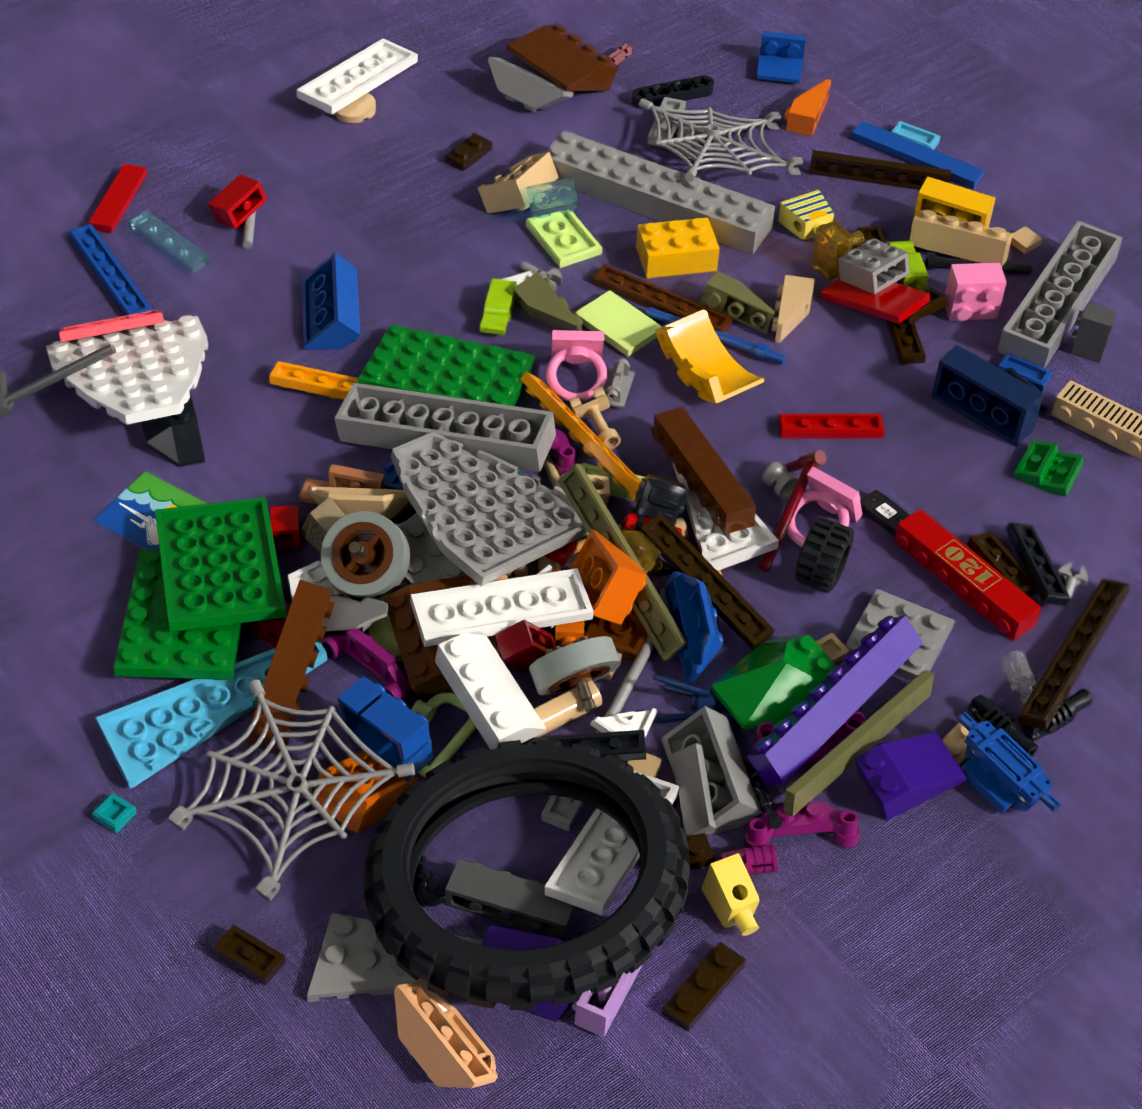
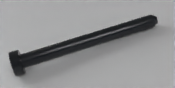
M928 252L925 268L928 270H932L934 266L951 268V264H975L978 262L967 259L935 257L934 253ZM1005 263L1002 266L1004 273L1028 275L1032 273L1033 269L1032 266L1024 264Z

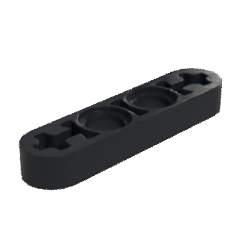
M703 75L639 87L632 92V105L643 109L639 107V102L642 98L652 102L654 106H661L664 97L683 101L707 97L713 93L714 80L709 76Z

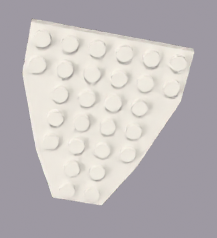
M190 315L183 316L179 320H164L163 323L61 342L59 340L51 345H46L49 361L54 372L112 343L116 353L64 378V381L68 388L75 387L76 394L96 409L101 408V406L105 407L108 415L119 418V421L125 424L181 414L184 404L190 398L189 390L195 389L198 384L202 370L201 361L205 360L204 350H208L207 336L198 316L193 317Z

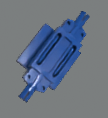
M966 711L957 718V721L969 731L964 741L967 744L965 756L968 762L961 767V770L966 776L967 781L1001 814L1013 805L1020 810L1028 811L1039 800L1051 812H1055L1062 805L1049 792L1053 783L1043 774L1045 769L1002 728L997 730L988 721L976 723Z

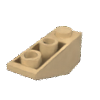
M785 275L784 285L779 284L777 299H781V301L776 300L774 314L779 317L773 318L771 331L776 332V343H780L809 314L814 279Z

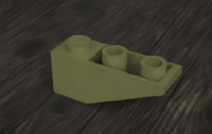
M718 271L706 283L700 304L728 315L734 320L765 334L768 333L775 314L774 310L740 281Z
M537 272L513 288L516 301L530 318L558 330L582 331V319L576 312L572 313L568 309L569 305L562 295L557 296L548 278L543 279Z

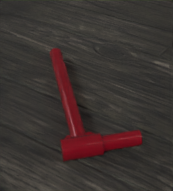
M822 450L803 455L799 459L785 464L789 473L801 469L802 471L774 532V536L779 540L778 549L765 553L759 565V569L763 572H769L808 485V472L813 466L817 468L825 464L827 460L826 454Z

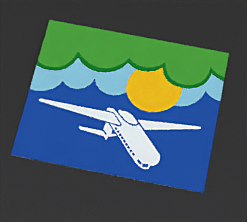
M145 471L93 521L144 549L160 550L155 516L156 509L208 503Z

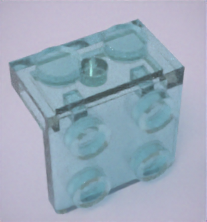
M573 177L526 187L532 217L546 218L551 213L560 211V213L565 214L573 212L574 208H579Z

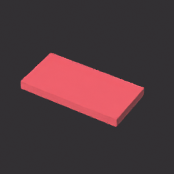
M156 309L63 327L59 329L61 342L163 323L164 318L162 312Z

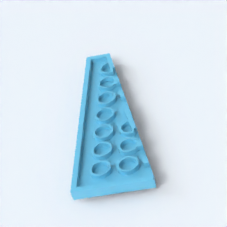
M315 643L313 650L318 651L314 668L307 667L305 675L327 661V652L321 643ZM276 648L236 663L233 680L194 679L96 717L97 725L128 787L133 788L254 709L258 699L254 698L249 683L258 679L262 686L264 685Z

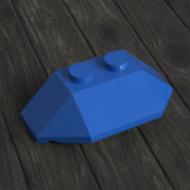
M673 572L664 587L670 614L688 643L679 651L685 683L692 686L721 649L723 637L721 632H718L716 623L717 611L712 605L705 583L681 572Z

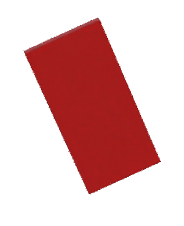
M839 278L821 291V297L826 301L897 324L903 322L930 301V293L898 283H893L880 292L873 294L846 283Z

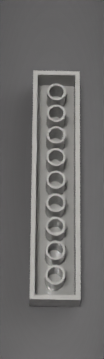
M563 131L546 150V152H550L559 176L554 183L660 222L708 217L717 242L753 255L772 229L774 205L709 183L697 177L692 181H687L685 174L586 139L574 133Z

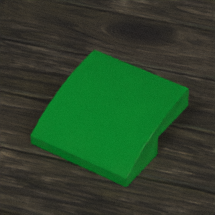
M1032 440L1018 464L1014 476L1040 490L1067 497L1084 465L1083 455L1058 452L1057 443Z

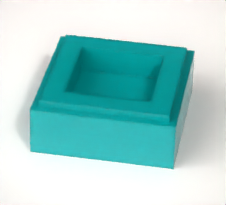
M112 792L92 812V817L95 821L117 834L137 811L135 806Z

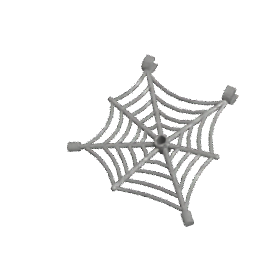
M643 98L639 102V107L647 111L652 110L657 126L655 145H660L670 150L688 165L689 169L685 174L687 181H692L695 178L697 170L717 167L745 172L749 176L752 174V171L760 168L787 167L790 174L801 175L798 168H793L796 164H803L801 157H792L788 161H784L764 141L763 128L766 124L770 129L779 130L777 123H772L774 119H781L780 112H770L766 115L765 119H747L725 115L713 111L711 107L705 110H677L654 106L652 102ZM657 113L663 115L666 122L667 139L660 140L661 129ZM673 113H681V114H702V113H707V115L689 116V115H679V114H673ZM713 115H716V116H719V117H722V118H726V119H730V120L741 121V122H751V123L732 122V121L723 120V119L714 117ZM668 118L679 123L680 131L678 138H671ZM684 119H708V120H697V121H696V120H684ZM695 124H708V125H707V126H697V125H695ZM683 125L689 127L691 131L690 136L683 137ZM760 126V141L769 154L762 152L752 140V130L754 127ZM749 128L748 140L752 148L748 147L741 140V130ZM694 130H696V131H698V132H700V133H702V134L694 135V133H695ZM737 131L736 137L738 142L732 140V132ZM727 134V137H728V138H725V137L720 136V135ZM693 140L699 141V142H701V143L704 144V145L701 146V145L697 144L696 142H693ZM682 142H685V143H688V144H690V145H693V146H695L696 148L700 149L701 151L699 152V151H697L696 149H694V148L690 147L689 145H686V144H684V143H682ZM732 145L736 148L729 149L727 146ZM676 149L682 151L683 153L691 157L695 161L694 164L692 165L690 161ZM716 150V151H722V152H726V153H717V152L706 153V151ZM741 150L747 151L746 153H742L739 155H735L733 153ZM707 156H719V157H727V158H731V159L718 158V157H715V158H704V159H702V158H703V157H707ZM745 156H760V158H754L742 162L739 159ZM709 161H720L734 164H705L699 166L700 163ZM759 161H773V162H775V163L761 164V165H757V166H754V167H751V168H748V167L746 166L747 164L754 163V162H759Z
M256 679L249 683V687L254 698L258 699L259 704L255 718L247 731L232 745L217 752H207V756L211 758V766L204 788L189 807L179 806L168 818L183 831L192 821L193 815L196 814L216 818L242 831L256 845L267 863L271 876H266L257 885L256 889L271 901L280 889L279 878L296 856L312 844L335 835L345 839L347 834L344 830L362 802L375 789L393 776L405 777L415 775V768L413 763L397 765V768H394L376 755L351 731L336 713L334 706H330L328 709L313 711L295 710L280 706L264 698L265 691L260 680ZM268 706L295 715H326L324 719L310 722H288L274 719ZM261 710H263L267 722L256 743L245 752L230 758L222 755L236 748L250 735L259 720ZM332 716L360 748L386 769L376 771L358 758L329 726ZM276 724L288 727H309L321 724V727L318 730L307 732H279ZM270 727L273 737L266 749L249 763L239 761V759L248 756L259 747ZM326 730L338 746L368 772L358 774L347 772L334 759L322 742ZM317 735L314 742L300 746H285L282 737ZM275 742H277L280 752L274 761L263 769L253 766L269 753ZM319 747L329 761L344 776L333 777L321 767L315 757ZM311 748L308 757L302 760H291L288 751ZM282 757L284 758L285 762L279 769L274 772L268 771L277 765ZM216 760L226 763L222 784L212 803L196 807L211 784ZM312 763L318 772L326 778L306 780ZM304 764L301 773H297L294 765ZM231 765L241 768L239 783L232 798L218 802L226 787ZM286 767L290 772V776L288 778L278 775L282 773ZM246 770L255 773L256 776L250 794L238 797L244 783ZM260 776L269 778V789L256 792ZM383 777L358 799L340 827L334 819L347 798L369 779ZM274 780L286 785L274 788ZM360 780L339 800L330 816L326 809L344 782ZM337 784L328 795L323 806H321L316 800L319 792L326 785ZM318 786L312 795L310 793L311 787ZM292 791L293 796L290 807L277 794ZM271 796L281 804L287 814L285 824L279 813L269 804L258 799ZM305 797L307 801L297 807L299 798ZM249 801L264 807L276 818L283 832L279 846L274 834L261 818L248 809L236 804ZM311 804L315 808V810L305 813L293 821L294 815ZM229 807L246 814L259 823L271 839L276 853L274 866L260 841L248 829L230 818L209 811ZM318 813L324 818V820L312 823L296 832L288 840L290 830L302 820ZM327 823L333 828L334 831L322 834L303 844L281 866L285 849L299 836Z

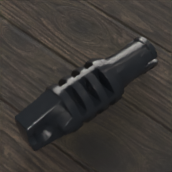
M1081 688L1069 698H1065L1047 730L1025 725V735L1030 740L1036 741L1072 722L1079 711L1092 704L1091 693L1087 689Z
M982 694L973 697L969 710L979 722L988 721L997 730L1002 728L1031 757L1035 755L1038 745L1023 734L1017 721H1014L999 705L994 704Z

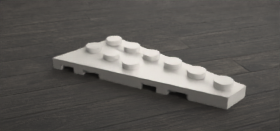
M673 463L678 482L683 483L687 489L688 497L685 505L700 554L717 571L778 549L779 540L756 513L753 527L724 535L719 526L713 523L707 509L701 506L699 498L694 491L688 488L687 481L682 474H678Z

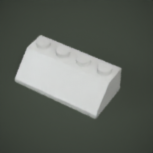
M462 633L438 644L435 663L491 750L499 748V743L521 740V743L546 732L545 725L486 635Z

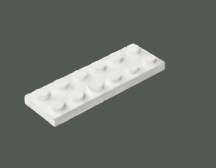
M381 39L297 89V98L324 110L326 113L334 114L417 63L418 54L386 39Z
M577 568L493 581L483 586L474 584L411 594L410 599L424 647L441 644L462 633L486 635L487 637L494 636L524 619L542 628L591 620L594 614Z
M645 775L661 790V796L673 804L679 794V786ZM596 808L546 883L545 895L603 916L640 857L633 839L617 821Z

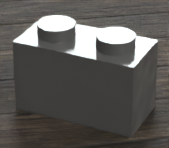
M1088 302L1085 311L1080 310L1076 318L1075 325H1078L1079 328L1078 330H1073L1069 342L1074 344L1071 354L1100 363L1107 347L1117 311Z

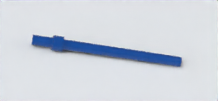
M651 307L646 312V316L667 324L681 319ZM715 330L721 343L752 353L755 358L761 360L769 359L780 364H784L787 355L771 350L767 345L761 343L756 345Z

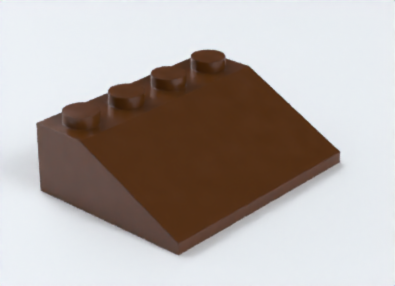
M558 23L543 25L506 46V50L566 91H609L619 67L612 62L611 57L598 53L596 47L585 44L581 41V37L567 32L566 27Z
M468 575L407 585L383 597L384 602L388 604V615L411 688L426 703L436 694L453 690L435 663L438 645L427 647L423 645L410 603L411 594L474 585L473 579ZM488 636L487 638L497 652L493 636Z

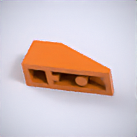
M830 79L824 80L794 99L791 108H786L784 121H787L786 131L813 136L829 98Z

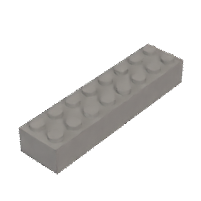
M1077 221L1002 330L997 352L1003 355L1009 353L1046 368L1076 322L1079 311L1084 310L1116 261L1123 237Z
M353 383L334 418L339 440L342 442L393 449L434 432L449 440L463 443V450L477 455L478 451L482 450L518 467V469L535 472L541 471L556 437L553 412L359 383Z

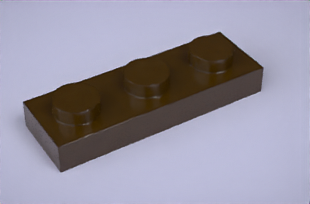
M991 531L969 538L967 546L1027 596L1037 593L1027 571Z
M719 942L664 1005L662 1014L689 1032L742 970L746 959L722 942Z

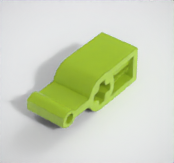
M913 241L888 242V245L908 252L910 274L899 280L901 285L925 291L929 275L921 254L915 251Z
M492 278L485 302L484 315L480 324V332L505 335L516 301L513 290L517 285L516 281Z

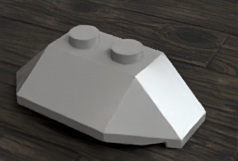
M489 57L488 59L498 91L506 94L505 98L517 103L520 101L524 103L523 107L536 112L537 109L550 108L571 98L574 94L502 58Z

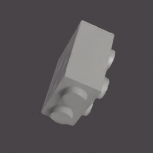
M878 239L867 240L861 246L848 251L847 254L838 258L840 280L873 294L880 292L910 274L908 252L883 243Z

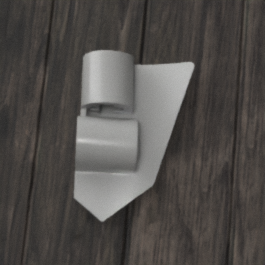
M332 595L330 601L335 602L330 619L324 617L322 626L327 627L326 631L359 629L361 632H364L377 620L387 617L388 604L369 597L357 601L340 595Z

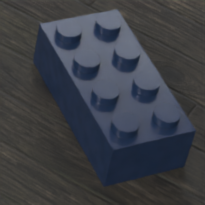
M956 345L939 360L931 397L1017 447L1034 430L1044 394Z

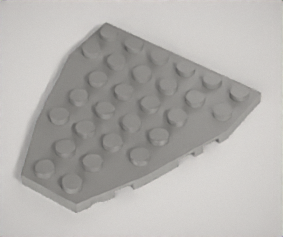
M434 432L392 449L391 459L405 494L443 555L480 586L589 534L562 488L555 486L551 490L541 485V478L535 475L531 478L522 476L517 473L518 467L482 450H479L477 455L463 450V443L449 440Z

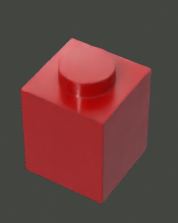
M298 505L271 506V529L275 549L300 548Z

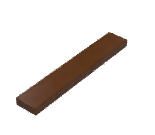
M603 264L592 277V284L607 291L611 290L613 293L647 308L651 307L680 318L700 310H706L714 330L726 333L733 322V318L606 264Z

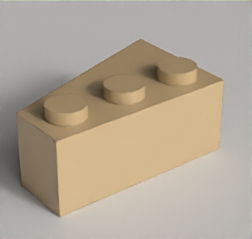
M544 152L526 157L509 168L511 173L503 178L501 175L495 176L493 184H482L478 187V191L487 214L511 209L522 211L529 208L533 200L540 198L543 191L550 189L552 183L559 176L550 152Z

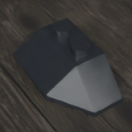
M191 394L188 402L184 404L181 414L141 422L147 447L161 456L172 460L176 466L183 467L206 462Z

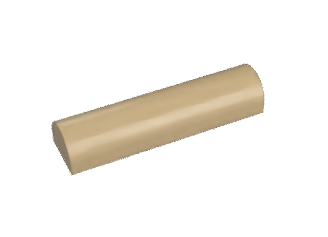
M590 680L587 683L592 699H594L596 707L602 705V697L597 686ZM577 687L534 708L545 725L546 732L533 738H539L588 713L585 712Z

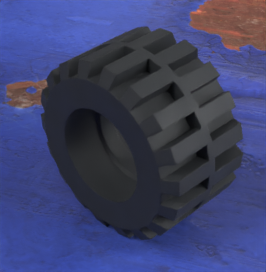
M823 517L815 521L805 539L795 570L796 582L827 594L831 592L837 585L847 563L854 540L853 528Z

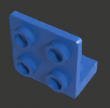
M762 31L757 79L781 81L790 84L800 83L806 36Z

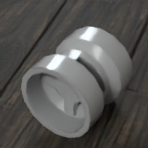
M777 461L765 470L762 480L767 486L773 487L775 493L780 498H787L792 494L798 477L792 472L789 473L787 467L782 462Z

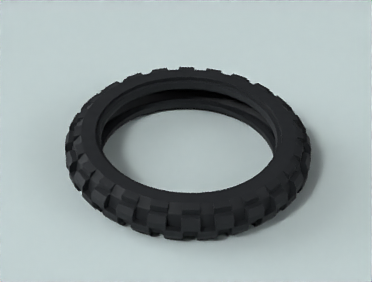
M537 739L536 745H522L521 740L501 742L499 743V748L485 751L483 747L465 752L461 754L460 761L452 764L447 760L428 771L424 782L419 780L413 782L397 798L398 805H394L392 809L389 808L376 827L377 835L369 843L365 857L366 868L363 875L365 902L376 937L385 951L395 957L397 965L413 979L418 980L421 978L427 982L428 988L451 999L458 996L465 997L466 1003L492 1009V1007L495 1008L496 1003L509 1004L510 1010H535V1003L553 1001V1005L556 1007L578 1001V994L590 990L593 994H597L619 982V975L622 973L628 974L629 972L632 974L652 957L651 951L656 945L660 947L675 927L676 917L683 911L688 894V880L690 878L689 848L686 833L680 824V817L671 802L661 796V790L644 774L640 775L638 772L634 773V768L630 764L609 754L603 758L600 756L599 750L574 743L571 748L562 747L561 742L558 740ZM541 794L581 801L601 810L617 821L626 830L638 848L641 857L640 871L631 892L619 908L590 931L568 941L547 947L509 950L481 946L463 940L435 923L423 911L413 893L416 868L432 840L447 825L466 812L483 804L507 797Z

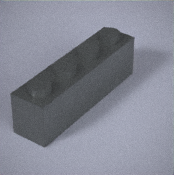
M458 859L445 889L446 906L563 941L566 940L577 907L546 896L545 885L535 879L520 878L505 870H494L484 867L475 861L467 862Z

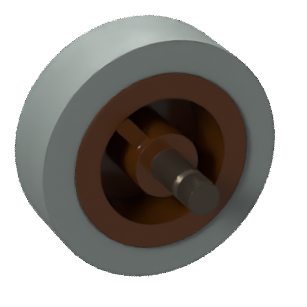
M358 511L340 518L328 530L322 543L321 563L330 582L344 593L359 599H364L365 597L376 599L392 592L402 582L409 568L410 548L404 533L387 517L371 511Z
M583 636L574 640L573 644L565 647L556 646L545 651V656L530 665L529 670L539 695L557 694L577 687L585 712H589L597 707L594 699H592L587 682L590 680L596 681L610 674L621 665L611 637L590 638V636Z

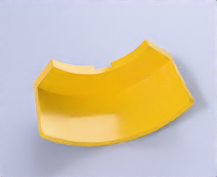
M706 310L697 311L655 330L667 360L672 358L679 369L676 373L687 387L692 385L698 391V397L705 401L719 403L764 382L763 377L748 372L731 357L719 340Z

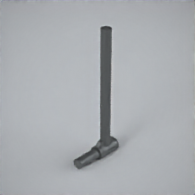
M110 343L14 392L7 390V375L4 372H0V417L9 416L14 403L116 353L114 345Z

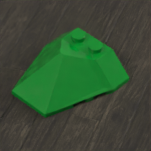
M784 635L760 644L714 682L710 690L743 730L757 729L763 722H773L776 724L778 721L788 717L792 713L791 708L798 702L805 700L809 696V690L815 685L822 683L827 678V672L836 667V664L810 635Z

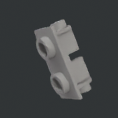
M624 358L617 360L614 368L610 367L607 382L603 389L608 397L610 406L623 409L635 372L629 371L630 366Z

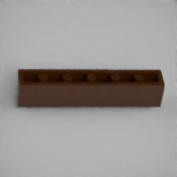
M684 407L654 414V426L651 428L653 439L660 443L667 458L670 457L675 464L678 474H682L687 481L688 488L694 491L699 498L701 506L706 508L711 515L713 523L719 526L724 535L753 527L756 505Z
M299 580L263 685L265 699L283 707L300 710L302 702L296 700L299 692L304 694L306 692L310 677L306 676L305 673L307 667L314 668L318 651L313 649L316 642L322 643L327 628L322 626L324 617L330 619L335 602L330 601L333 590ZM259 701L257 702V705H256V708H255V711H254V714H253L251 723H252L253 719L255 718ZM268 706L274 719L288 722L290 718L297 719L298 715L279 711ZM261 710L255 727L245 739V744L252 746L262 734L267 722L263 710ZM276 724L279 732L293 731V728ZM270 727L258 748L265 750L273 737ZM282 737L284 744L288 746L290 737ZM275 742L270 752L279 754L280 749L277 742Z

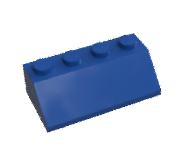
M337 253L332 254L302 279L304 349H344L351 342H355L361 335L357 267Z

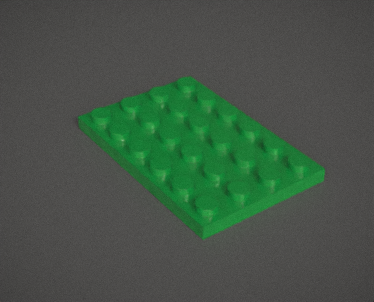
M390 325L359 376L358 383L515 406L525 386L520 379L526 371L531 373L535 365L536 356L523 351H512L499 346H488L475 341H465L451 336L432 334L424 330L418 331L400 325Z
M266 497L155 510L170 632L286 618V606Z
M140 549L114 664L115 676L233 680L242 623L170 632L160 550Z

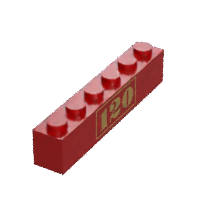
M919 509L898 523L894 542L917 560L921 566H924L935 575L940 582L953 590L959 598L965 600L981 616L995 625L1001 633L1015 641L1037 625L1042 607L925 511Z

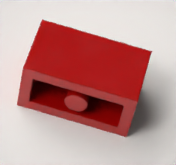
M240 174L216 195L208 205L216 222L236 230L268 199L260 181Z

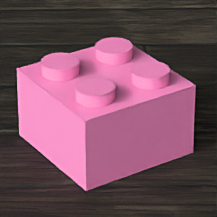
M1000 263L951 264L945 295L948 298V305L945 306L949 321L998 319L1007 283Z

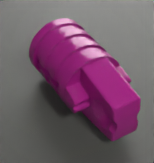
M774 844L762 845L760 847L753 846L751 848L745 847L720 855V860L739 853L749 875L778 872V858Z

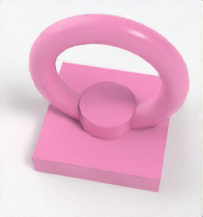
M552 330L551 360L546 369V379L550 389L560 399L569 402V399L578 396L581 403L594 399L592 389L602 386L604 389L608 375L606 365L602 359L603 331ZM561 362L571 364L592 362L597 370L596 383L585 392H569L558 383L556 377L557 368Z
M814 466L807 474L810 491L803 494L787 529L790 539L800 547H803L806 537L798 532L795 525V517L798 510L805 504L817 501L824 510L832 514L838 513V523L847 527L849 526V519L857 523L862 516L859 492Z

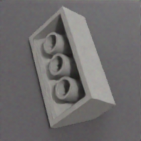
M704 706L661 738L675 780L676 774L672 754L694 743L702 745L714 813L713 817L716 828L706 832V835L739 829L762 813L726 716Z

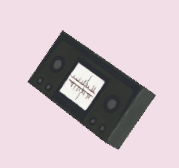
M878 489L860 500L862 512L894 537L898 523L910 516L909 513Z

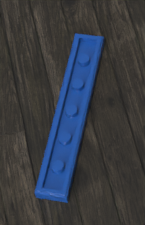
M861 121L851 134V139L914 165L951 170L950 180L972 189L984 176L985 170L865 121Z
M92 224L69 231L70 239L124 315L153 310Z

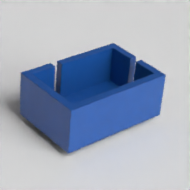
M363 676L338 697L342 720L368 748L394 768H397V765L413 763L416 775L433 760L432 741L430 739L427 719L421 713H414L400 698H394L386 693L383 686L378 682L373 683ZM415 775L405 776L403 778L409 781Z

